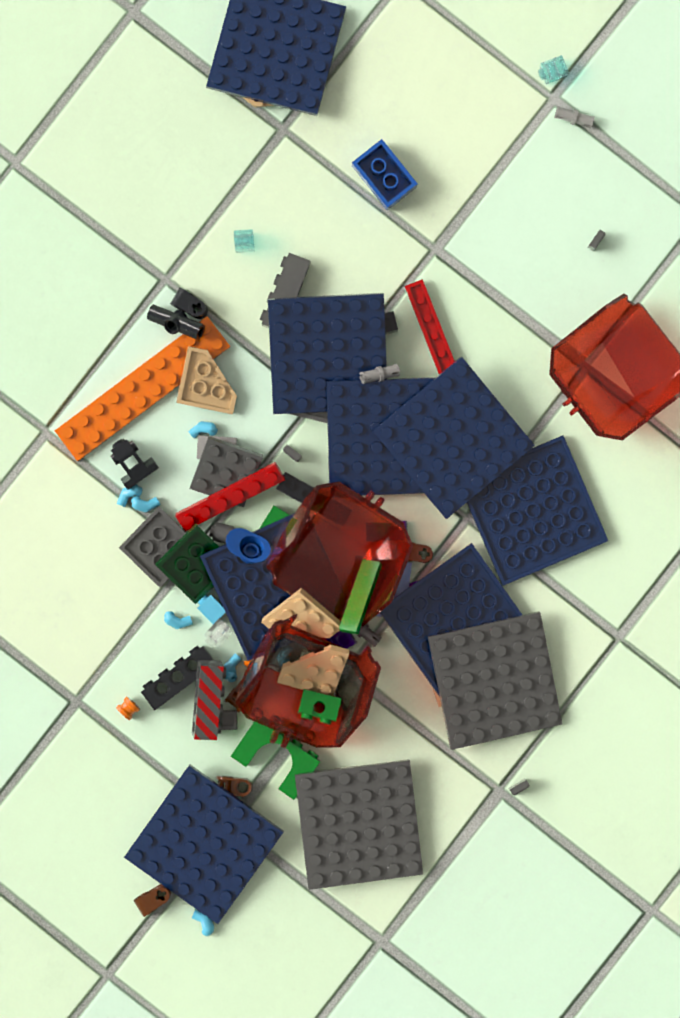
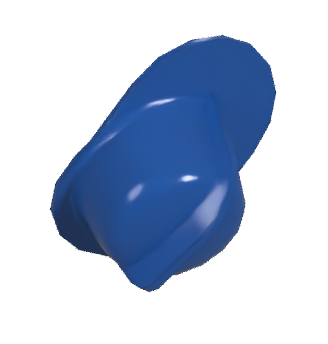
M235 528L226 536V545L229 551L240 557L247 564L263 562L270 555L271 547L269 542L265 538L246 529Z

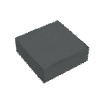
M601 229L598 231L588 246L590 250L593 251L597 248L606 235L605 232Z
M288 444L283 448V452L294 461L298 462L302 458Z
M223 710L222 716L219 715L221 730L238 729L237 710Z
M523 779L511 786L509 790L515 796L530 785L526 779Z

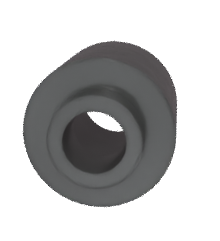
M216 522L215 526H211L209 536L213 537L212 540L215 542L226 544L227 534L235 528L231 525Z

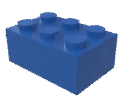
M382 139L352 162L353 169L387 211L417 188L418 183Z

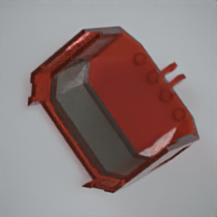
M297 614L288 619L274 622L265 634L244 672L235 700L236 705L247 719L274 730L270 743L275 744L279 732L285 734L281 742L282 748H286L290 737L316 748L341 747L368 716L381 670L378 661H375L372 657V650L369 645L366 646L360 655L349 650L348 659L333 697L341 698L336 722H331V725L320 723V718L313 717L312 720L301 718V714H298L303 690L277 683L283 663L288 661L292 663L299 660L301 656L311 652L317 653L322 651L326 646L338 645L292 626ZM316 703L314 711L322 713L324 706L321 703Z

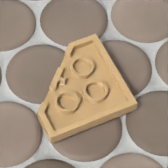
M188 346L176 403L233 414L237 395L210 353L205 349Z
M300 588L264 616L261 623L278 635L330 638L340 631L341 621L305 590Z
M329 645L317 653L311 652L301 656L299 660L292 663L290 661L283 663L277 683L333 696L348 659L349 649Z

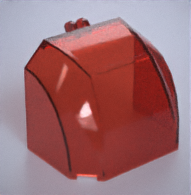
M624 293L602 307L551 348L549 375L568 398L562 405L565 407L571 403L574 408L569 414L572 416L578 411L596 436L623 441L680 397L679 351L645 307L639 302L634 304L629 301L628 295Z
M341 482L317 485L308 494L285 528L266 567L268 570H271L272 582L275 586L290 595H293L302 588L341 621L362 560L381 562L382 567L361 625L364 626L392 603L412 552L413 544L404 523L380 508L385 501L384 498H378L374 504L371 500L374 498L375 492L370 491L364 498Z

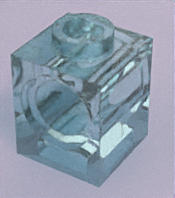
M562 55L540 63V69L538 70L541 81L544 80L546 84L567 77L569 74Z
M253 229L234 231L236 253L255 251Z

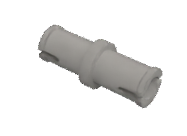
M557 106L554 118L568 121L572 125L579 124L589 128L592 127L594 122V116L579 113L578 110L572 111L561 108L560 106Z
M397 364L383 368L378 366L374 370L360 372V380L362 384L377 380L382 382L386 378L400 376V373H397L400 372Z

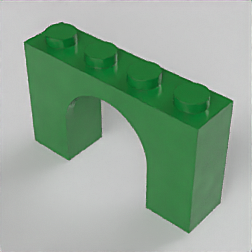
M257 717L230 757L247 767L262 746L269 743H277L284 746L291 754L292 768L278 790L294 800L297 796L295 774L314 772L320 763V760L317 759L319 755L312 750L307 752L302 748V743L296 739L291 741L286 737V732L280 728L275 730L270 726V721L264 717L261 719Z

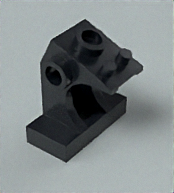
M120 439L112 445L113 449L111 452L113 454L110 457L116 465L120 463L127 472V475L121 478L127 490L159 468L152 457L145 462L141 460L136 453L139 449L133 441L129 442L127 439ZM133 455L138 464L129 469L124 461Z

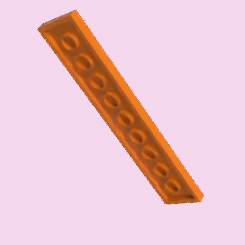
M208 316L199 322L205 325V331L200 340L182 334L55 430L77 461H80L180 385L188 346L208 350L213 360L230 348V345Z

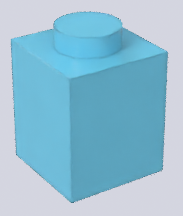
M205 595L198 601L200 606L197 609L212 624H215L226 613L222 604L213 595L209 597Z

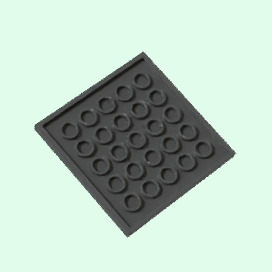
M539 611L428 636L451 750L562 725L541 613Z
M409 759L295 774L309 890L423 875Z

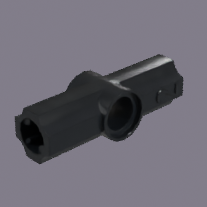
M153 304L147 313L148 320L164 326L165 330L170 334L179 332L200 340L205 331V325L189 319L181 310L172 312Z

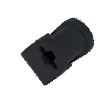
M182 288L178 289L170 303L178 310L186 312L196 319H203L208 313V308L203 301ZM201 306L202 311L196 313L195 307L199 308Z

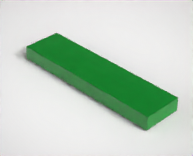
M362 560L339 626L341 632L359 634L382 567L381 562Z

